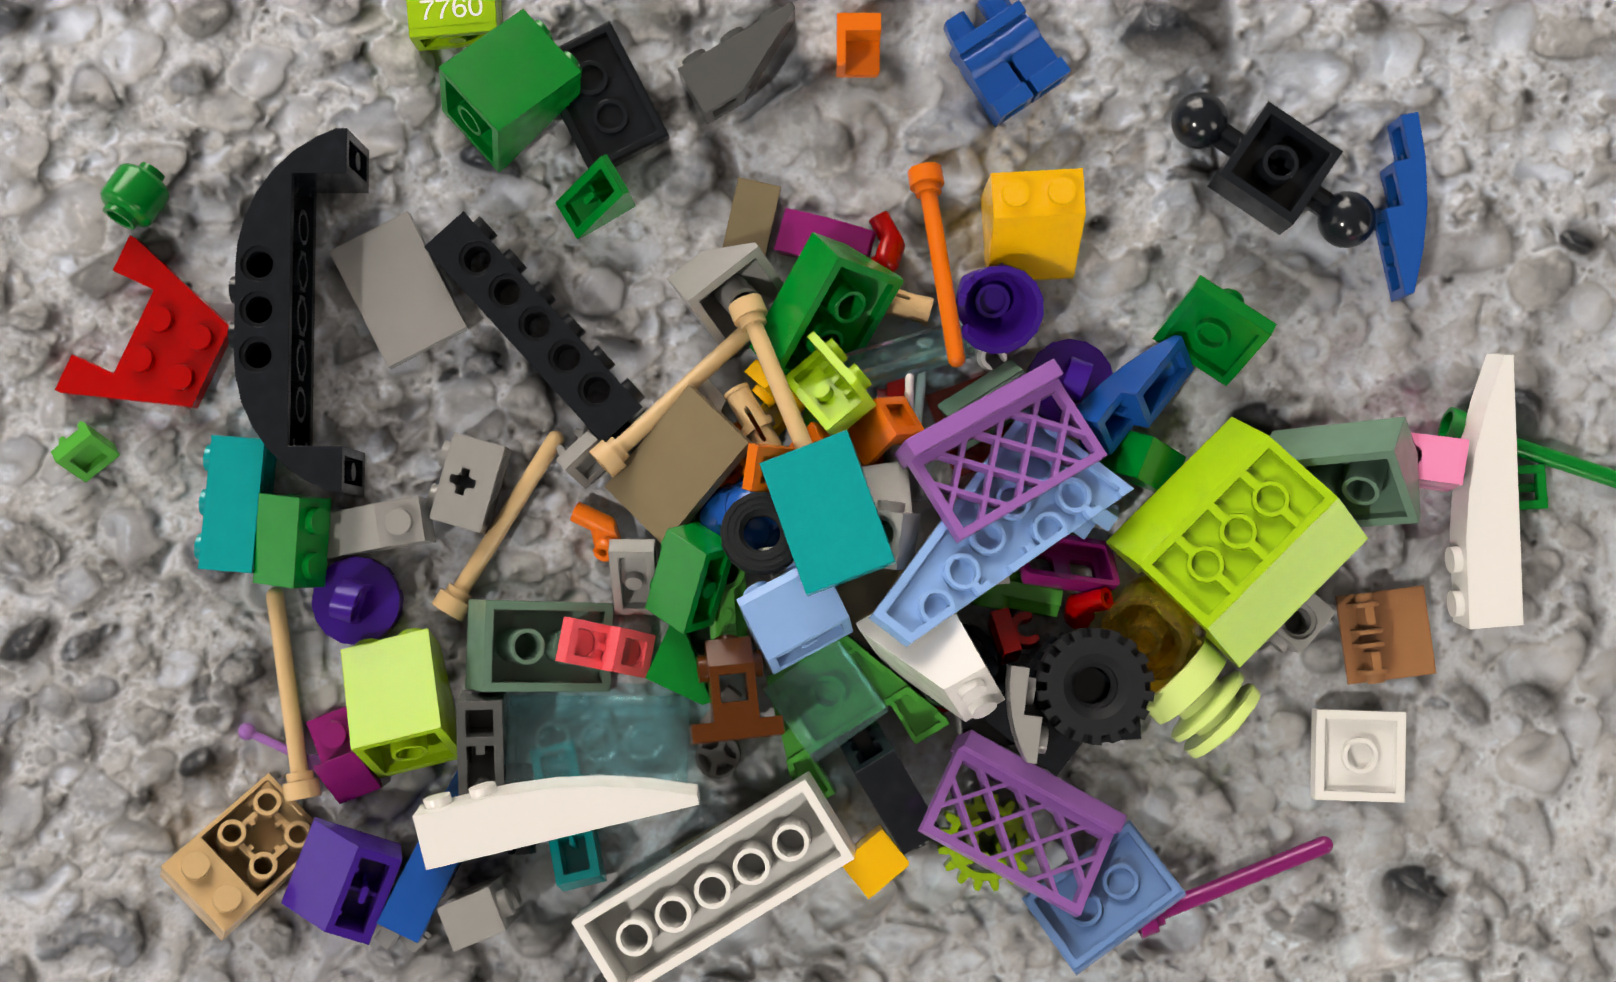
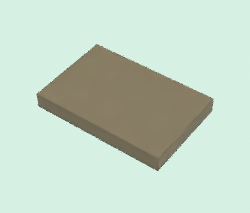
M688 385L624 462L626 467L614 478H611L605 485V488L661 543L668 528L689 524L747 455L748 445L753 442L695 387Z

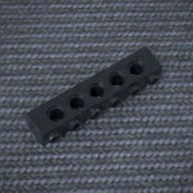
M463 211L428 242L424 248L600 441L604 440L607 442L611 437L614 439L618 438L631 426L635 419L646 411L639 404L645 396L628 378L622 383L616 379L610 372L616 364L598 345L591 351L580 339L586 333L585 330L569 313L561 318L553 310L551 305L556 299L544 285L537 281L532 286L521 275L527 267L509 248L502 254L492 243L498 235L480 216L473 222ZM480 253L490 254L491 262L489 267L482 272H472L471 262L473 258ZM509 285L519 286V299L511 305L501 304L500 294L502 290ZM538 317L549 318L550 329L547 334L539 338L531 337L529 333L531 322ZM567 349H576L580 353V361L572 370H562L558 364L559 356ZM597 381L607 382L610 386L608 398L601 403L590 402L588 399L589 387Z

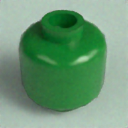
M141 162L139 166L130 163L121 164L101 189L100 196L105 205L103 212L114 222L130 230H134L136 226L144 228L152 225L170 199L169 190L162 182L165 178L164 175L157 168L146 162Z

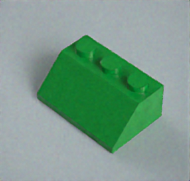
M812 232L766 316L767 323L764 326L784 375H787L816 351L807 338L813 331L825 343L832 338L848 357V360L844 362L847 368L851 367L854 363L856 364L903 284L904 279L847 244ZM751 343L749 347H750V348L752 349V351L756 354V352H755V350H754V348H753V345H752V343Z

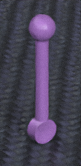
M243 723L239 727L238 734L241 739H254L288 755L286 744L256 731L255 726L251 723ZM307 754L308 768L315 772L313 766L321 764L319 755L313 754L310 756Z

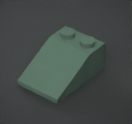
M469 599L465 689L480 692H610L611 672L555 661L564 617L613 626V603Z

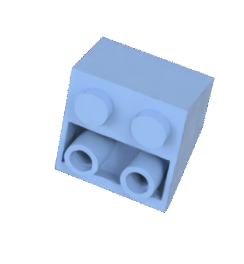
M795 562L786 568L783 575L770 582L759 581L751 585L744 591L743 596L736 599L748 629L773 675L853 632L850 617L836 588L832 587L807 596Z

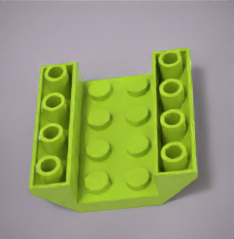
M1231 417L1106 541V544L1138 574L1143 571L1206 631L1205 637L1235 666L1240 668L1368 540V537L1339 497L1269 435Z

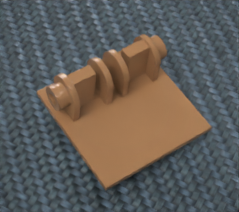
M1424 585L1335 596L1348 685L1365 682L1367 684L1386 682L1385 680L1437 674Z

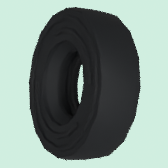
M764 491L750 493L733 502L723 517L720 529L722 547L731 563L746 573L759 576L778 573L791 565L794 559L770 493ZM762 516L776 522L780 530V538L777 544L771 549L764 551L753 549L744 539V529L748 522Z

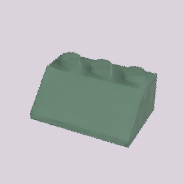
M1406 417L1272 431L1270 437L1339 497L1360 527L1419 523L1421 512L1418 453Z

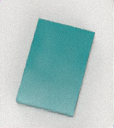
M847 430L759 463L807 596L897 563Z

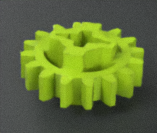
M992 792L1000 815L1004 817L1012 814L1015 802L1009 798L1000 805L998 794ZM980 795L973 797V803L969 805L964 802L972 827L989 822L980 819L977 814L978 812L989 811L986 802L982 800ZM945 810L943 815L950 824L949 827H940L941 830L950 835L957 833L961 826L958 813L954 814ZM1022 816L1003 822L1008 840L1013 837V834L1015 836L1014 848L1024 845L1025 839H1029L1026 827H1021V824L1024 823ZM994 826L974 832L978 844L980 841L977 835L980 832L985 831L989 836L996 833ZM997 834L991 839L994 846L990 850L986 851L983 846H979L980 851L988 856L1002 852ZM942 844L937 846L939 854H950V857L943 864L946 871H951L955 868L959 869L956 876L958 883L962 884L970 877L972 878L974 890L980 891L983 881H988L993 891H998V879L1003 877L990 870L972 868L968 864L971 865L974 861ZM1033 847L1014 853L1019 870L1027 871L1028 867L1021 858L1023 855H1034ZM1005 857L997 859V861L1007 866Z

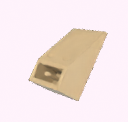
M268 773L161 865L160 877L223 941L292 875L313 818L295 800L285 802L283 787Z

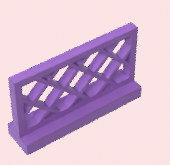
M1054 358L906 439L894 453L903 470L908 467L910 468L956 543L970 537L1107 456L1102 445L1059 381V378L1064 373ZM1051 395L1062 410L1060 423L1038 417L1040 401ZM1031 407L1030 414L1022 412ZM1013 419L1028 424L1024 444L1001 437L1004 421ZM995 427L994 434L986 433V431ZM1035 427L1058 433L1054 452L1032 446ZM1066 435L1080 439L1090 455L1082 460L1062 455ZM975 439L991 444L987 464L964 458L967 442ZM999 447L1022 453L1018 473L995 467ZM958 448L957 455L949 454V452ZM1030 456L1052 462L1049 479L1042 481L1026 476ZM935 460L954 465L950 486L935 482L925 466ZM1060 465L1068 467L1063 471L1059 472ZM962 467L985 474L981 495L958 488ZM993 476L1016 483L1011 501L1004 502L989 497ZM1024 485L1031 487L1030 490L1023 493ZM942 494L948 495L947 501ZM955 498L979 504L976 521L964 528L953 512ZM987 507L995 509L992 512L985 515Z
M973 730L956 736L950 750L952 756L918 831L1072 916H1081L1115 833L1121 832L1127 815L1032 763H1027L1020 756ZM961 764L976 772L981 790L961 796L955 778ZM988 779L998 784L990 787ZM1005 787L1014 792L1020 811L1001 817L992 791ZM950 790L953 799L945 801ZM983 794L992 821L972 827L963 801ZM1027 800L1036 804L1037 806L1029 808ZM955 804L963 831L950 835L935 827L934 823L941 808ZM1045 809L1053 814L1059 833L1040 839L1031 813ZM1022 816L1031 842L1011 848L1003 822ZM1066 822L1076 827L1068 829ZM994 826L1002 852L988 856L980 851L974 832ZM1083 830L1098 840L1091 856L1079 860L1070 834ZM965 835L968 844L957 838ZM1061 838L1070 863L1051 870L1042 844ZM1033 847L1041 874L1028 878L1019 872L1014 853ZM1005 857L1007 866L997 861V859ZM1087 864L1083 873L1081 865ZM1072 869L1078 886L1072 901L1059 895L1053 875ZM1044 879L1046 887L1036 881Z

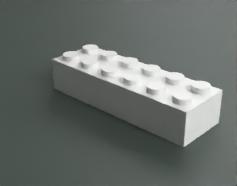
M807 771L581 909L571 923L607 982H652L854 860L856 846L810 771Z

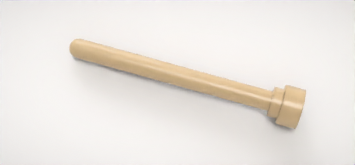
M752 293L737 298L729 305V313L734 325L741 328L743 333H748L795 449L813 443L764 327L767 323L766 316L768 310L762 296Z
M741 328L733 331L618 438L614 439L611 437L607 442L601 440L589 451L592 457L614 478L626 467L624 462L630 457L628 452L653 429L686 387L690 385L698 389L750 341L748 333H743Z
M554 430L547 435L455 583H449L446 589L440 588L432 601L435 607L453 618L463 621L468 613L469 599L472 598V595L469 594L556 456V447L564 443V436L560 431Z
M272 587L266 593V601L290 774H286L287 783L282 784L285 802L322 796L319 778H314V771L308 768L285 596L282 589Z

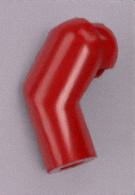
M883 211L869 220L873 231L880 241L876 255L870 257V259L895 272L899 268L905 250V243L889 212Z

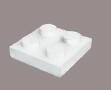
M1312 708L1310 798L1315 800L1405 803L1406 712Z

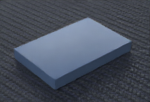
M1129 820L1124 823L1121 832L1114 834L1081 916L1074 917L1030 892L1021 899L1077 976L1184 898L1186 893ZM1095 845L1080 855L1078 859L1081 860L1091 856ZM1087 864L1081 865L1083 873ZM1072 869L1053 875L1059 895L1072 901L1078 888Z

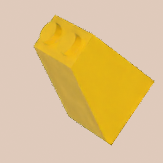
M1083 168L991 173L981 195L985 267L998 266L1003 263L1004 265L1023 270L1034 281L1073 279L1086 216Z

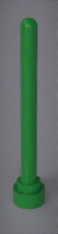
M1450 407L1441 419L1438 436L1461 438L1468 412ZM1517 438L1518 457L1539 464H1545V466L1616 489V470Z

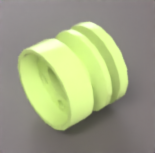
M1200 637L1190 643L1154 676L1155 681L1150 682L1151 691L1155 692L1153 702L1149 701L1146 710L1150 711L1149 715L1160 725L1177 716L1180 717L1172 729L1171 737L1179 743L1186 740L1184 750L1195 759L1204 756L1230 738L1245 722L1261 696V692L1253 684L1248 683L1242 686L1245 676L1240 671L1235 670L1218 679L1227 658L1206 637Z

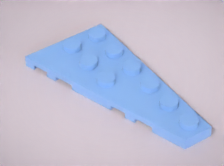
M1028 408L1022 412L1030 414L1031 409ZM1014 420L1002 437L1024 444L1028 424ZM1035 427L1032 446L1054 452L1058 433ZM1065 438L1062 455L1082 460L1090 455L1069 438ZM999 447L995 467L1018 473L1022 453ZM989 455L984 460V464L988 463ZM1030 456L1026 476L1042 481L1049 479L1052 462ZM1097 462L959 543L955 542L941 519L869 619L907 647L1127 495L1134 488L1103 464ZM1060 465L1059 472L1063 471L1068 467ZM976 472L963 490L981 495L985 474ZM993 476L989 497L1004 502L1011 501L1016 483ZM1024 485L1023 493L1030 490L1031 487ZM957 498L954 503L953 512L964 528L976 521L979 504ZM987 507L985 515L992 512L995 509Z

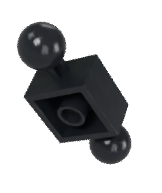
M1196 92L1185 96L1177 103L1171 116V128L1176 139L1191 149H1206L1213 146L1227 155V158L1207 185L1217 194L1278 235H1281L1294 225L1304 208L1318 216L1319 232L1333 246L1351 248L1362 244L1370 237L1376 224V212L1369 199L1354 191H1342L1332 194L1320 186L1343 151L1269 101L1255 115L1244 133L1228 124L1227 109L1223 102L1213 94ZM1271 163L1278 167L1275 174L1268 167Z

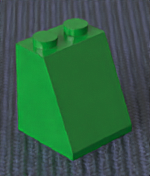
M522 9L439 66L442 111L499 173L580 94L582 69L577 59L569 51L563 52L555 44L546 25L538 19L534 21Z

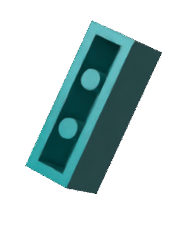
M211 435V444L206 446L203 455V466L205 471H208L206 489L201 491L199 497V512L203 515L202 532L197 535L194 544V555L199 560L198 569L253 573L259 493H273L277 459L267 449L261 439Z

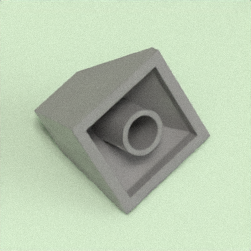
M755 242L701 251L667 278L717 345L738 328L734 325L728 310L729 305L734 300L747 294L757 293L762 296L765 306L769 311L784 284ZM751 340L745 346H743L735 355H737L749 344H751Z

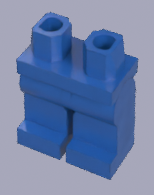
M979 0L976 6L987 20L985 23L975 28L966 13L962 11L947 20L943 27L947 39L952 46L949 54L950 58L958 66L961 74L995 128L1026 108L1030 102H1035L1062 84L1071 72L1061 56L1058 58L1044 40L1038 27L1026 14V9L1019 0L1013 4L1009 0Z

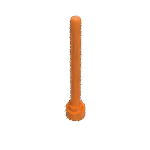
M925 162L912 166L907 171L910 190L915 193L916 198L921 199L948 363L952 367L958 368L965 363L966 357L938 199L945 182L942 166L936 162Z

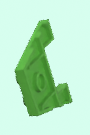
M849 634L774 675L773 673L766 678L775 716L783 715L785 734L781 736L787 757L786 762L789 775L793 781L807 771H810L826 799L834 795L836 789L813 752L889 705L892 706L915 745L950 724L949 719L943 712L928 702L919 692Z

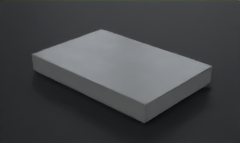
M408 211L329 251L383 359L390 369L469 330L432 255L424 248L426 243Z

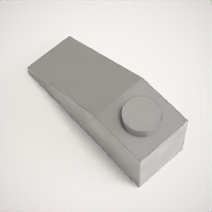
M416 496L330 512L327 560L435 543L433 520L428 519L431 510L426 508L427 498Z

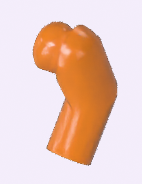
M579 501L572 512L570 521L591 530L595 547L593 549L594 556L599 561L609 562V539H621L617 521L612 516Z

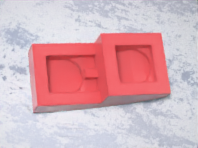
M564 617L555 661L645 678L650 668L656 635L577 618Z

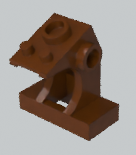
M726 634L718 636L713 640H706L704 655L696 656L699 683L708 682L711 723L693 724L688 727L690 745L785 734L783 715L760 717L756 677H763V662L761 650H752L750 636L738 637ZM743 673L746 700L721 703L719 676Z

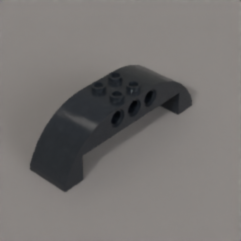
M335 128L316 136L292 151L271 171L256 191L244 216L237 243L235 276H232L229 281V296L231 302L235 304L234 321H231L228 327V341L230 347L234 348L235 377L241 403L253 429L267 449L288 469L316 486L334 493L364 497L365 453L345 446H313L317 193H369V150L348 128Z

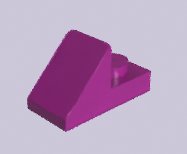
M346 706L306 722L321 764L313 766V768L339 804L383 787L381 779L351 750Z

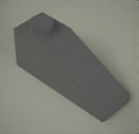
M462 690L456 700L459 796L468 794L470 787L483 782L495 781L496 786L507 784L508 780L507 692Z

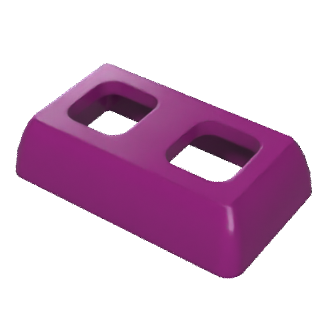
M1067 535L1036 557V559L1048 561L1051 571L1032 569L1030 562L1020 568L1021 580L1023 584L1086 592L1105 587L1113 591L1120 584L1113 550L1106 544L1105 540L1082 539L1079 536ZM1069 564L1089 567L1092 577L1071 574Z

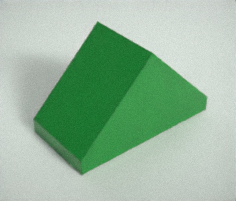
M608 155L600 156L555 202L577 239L585 237L636 206L628 188Z
M1129 431L1115 451L1099 462L1122 480L1156 492L1184 464L1186 456L1153 436Z
M669 625L645 679L701 705L710 703L708 683H699L696 663V656L698 655L690 633L682 634Z

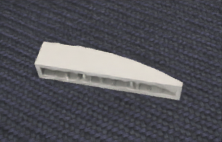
M1493 353L1487 354L1466 416L1465 428L1461 439L1470 440L1463 485L1452 490L1450 547H1447L1445 551V564L1448 572L1451 573L1452 591H1449L1447 594L1448 612L1453 617V622L1468 629L1524 625L1514 355Z
M606 775L553 777L496 786L495 781H488L470 787L468 794L451 797L450 792H442L423 799L424 804L420 805L413 815V821L426 870L699 805L700 791L698 784L646 777Z

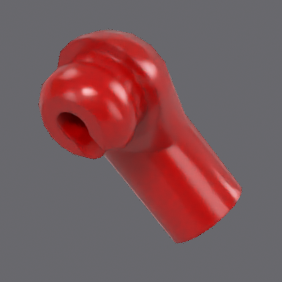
M1105 587L1071 594L1066 601L1064 610L1066 623L1073 629L1088 628L1094 620L1095 612L1109 610L1113 607L1111 591Z

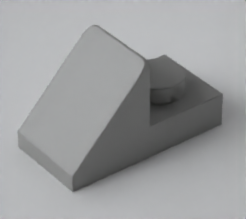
M609 539L608 556L615 615H654L645 609L650 592V582L655 574L660 556L659 548L655 546V539Z

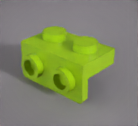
M813 331L807 338L816 351L785 375L791 391L826 432L832 436L850 428L873 409L876 403L866 391L872 383L855 363L847 368L844 362L848 360V357L832 338L825 343Z

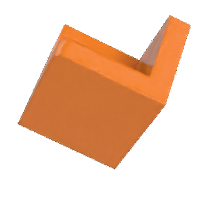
M837 13L836 78H876L879 76L881 13Z
M905 396L874 398L873 401L876 403V406L847 429L855 451L864 466L873 465L892 445H902L906 439L924 430Z

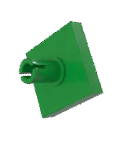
M1200 275L1160 325L1152 339L1160 343L1174 335L1182 336L1192 365L1227 386L1269 339L1277 324L1246 305L1243 296L1238 291L1230 288L1222 289Z

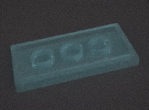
M510 695L505 784L553 777L596 775L646 777L688 783L689 699L684 696Z

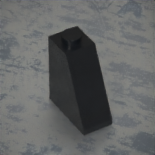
M872 715L838 736L836 740L851 769L903 855L929 843L931 838L918 831L928 806L875 716ZM935 821L934 826L941 829Z

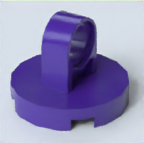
M1074 339L1060 340L1046 346L1035 355L1026 372L1028 373L1054 358L1064 373L1059 378V381L1076 407L1096 387L1113 374L1111 364L1099 349L1086 341ZM1051 395L1040 401L1038 415L1041 418L1060 423L1062 410Z
M350 557L336 561L326 570L325 587H315L313 589L311 604L316 622L326 635L344 644L355 645L364 639H380L382 636L387 635L394 629L400 619L404 602L403 592L399 588L398 581L393 576L395 574L389 567L375 559Z

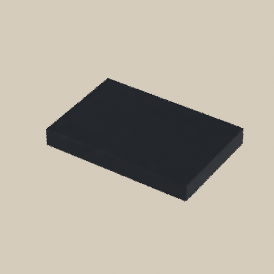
M610 21L559 46L563 52L569 51L577 59L582 69L580 94L560 115L588 169L600 156L608 155L614 167L670 139Z

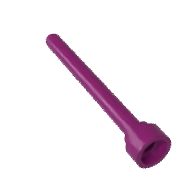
M1321 836L1185 891L1186 896L1137 932L1142 939L1160 932L1159 927L1166 924L1165 919L1328 854L1333 849V842L1329 837Z

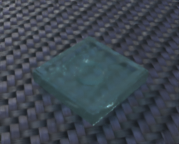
M840 640L809 655L763 689L815 763L889 711L885 702Z

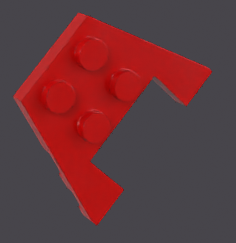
M129 235L112 271L153 289V293L114 372L72 354L55 390L67 395L198 409L229 345V323L203 298L189 288L167 264L152 253L148 246L141 240Z

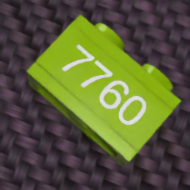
M406 0L409 38L418 51L468 47L503 23L501 0Z

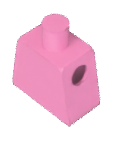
M1411 432L1418 453L1419 488L1449 492L1463 485L1470 440Z

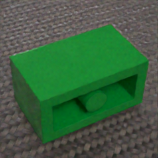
M259 493L253 583L292 589L325 587L331 498L299 494Z
M699 522L668 528L661 542V552L655 574L650 582V592L645 609L682 634L713 626L732 564L723 550L721 536Z

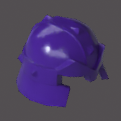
M1001 263L998 266L984 267L970 272L960 280L956 294V304L959 321L963 325L962 338L975 349L990 354L1010 353L1026 345L1038 332L1044 316V298L1037 282L1026 272Z

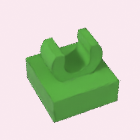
M81 421L77 424L78 430L68 438L64 436L59 438V445L50 452L57 464L86 483L119 457L120 453L114 443Z

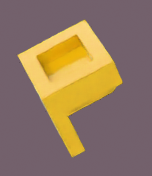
M879 824L854 844L856 846L854 860L842 867L867 898L870 899L909 866V861L887 835L883 826Z

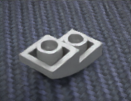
M1006 664L1005 699L1011 733L1021 758L1027 763L1037 764L1038 753H1046L1049 729L1048 726H1042L1043 717L1024 713L1025 705H1033L1036 678L1029 677L1030 668Z

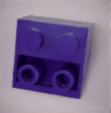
M314 817L281 904L326 933L369 945L377 926V921L383 911L402 863L401 844Z

